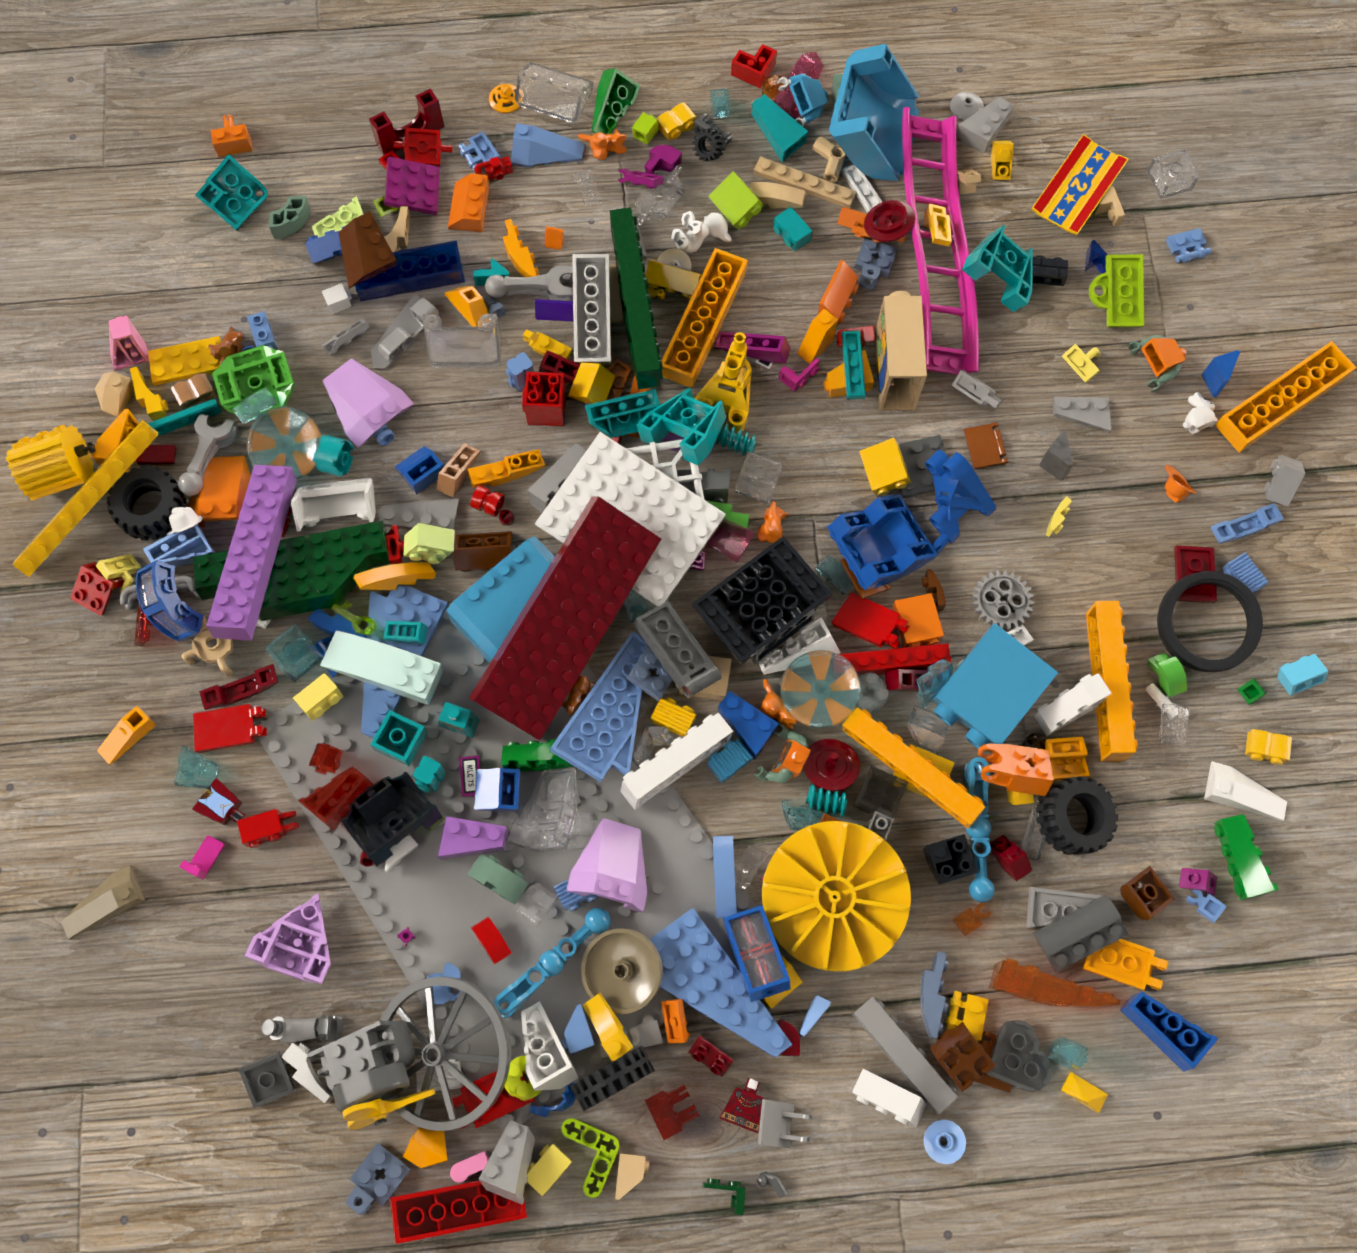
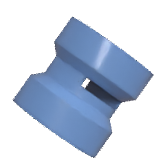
M384 425L373 434V437L377 438L376 441L380 446H386L394 439L395 434L392 430L387 429V425Z

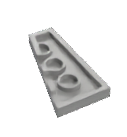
M458 498L382 506L379 521L383 520L385 527L397 525L400 529L411 530L418 523L454 530L460 500Z

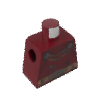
M748 1078L744 1090L736 1087L719 1119L758 1134L762 1099L764 1100L763 1097L756 1095L760 1082Z

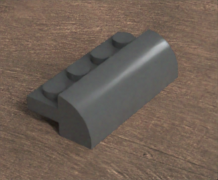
M1106 895L1033 932L1055 973L1129 935L1121 921L1119 912Z

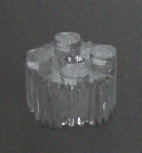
M875 673L861 674L860 677L857 676L860 689L848 691V705H850V709H853V711L858 707L860 710L865 709L874 716V714H878L888 699L887 685H884L885 682H882V678L879 679V676ZM864 693H869L871 697L868 695L864 696Z

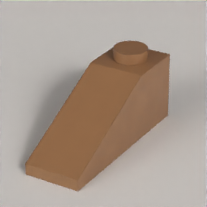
M463 444L439 472L437 491L454 497L463 486L468 476L467 470L473 467L480 454V450Z

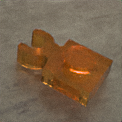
M984 903L978 904L975 907V912L968 908L953 919L964 937L982 925L979 919H986L991 915L990 911L986 914L981 913L980 908L985 905Z

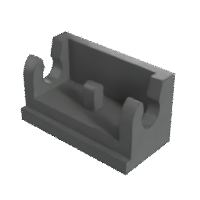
M704 113L695 120V133L701 129L716 128L717 131L722 132L720 136L724 135L725 137L722 139V141H726L723 147L732 141L731 133L729 131L724 133L707 118L709 116L707 113ZM707 138L706 142L713 146L712 140Z

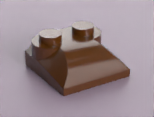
M1151 866L1145 868L1120 888L1121 896L1135 915L1146 921L1153 918L1175 900Z

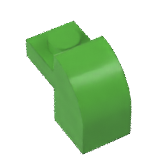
M1164 652L1148 659V666L1158 674L1159 687L1169 697L1187 691L1185 671L1175 656L1170 658Z

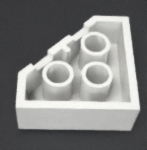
M1098 673L1094 676L1088 674L1080 679V682L1073 689H1066L1054 699V702L1049 705L1046 703L1037 709L1039 712L1034 717L1046 736H1049L1096 709L1111 692Z

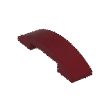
M274 664L254 671V674L223 686L217 684L199 691L204 709L208 710L233 704L273 687L279 683Z

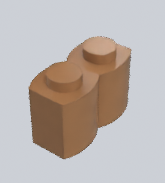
M205 373L195 374L188 381H180L171 388L182 410L217 397Z

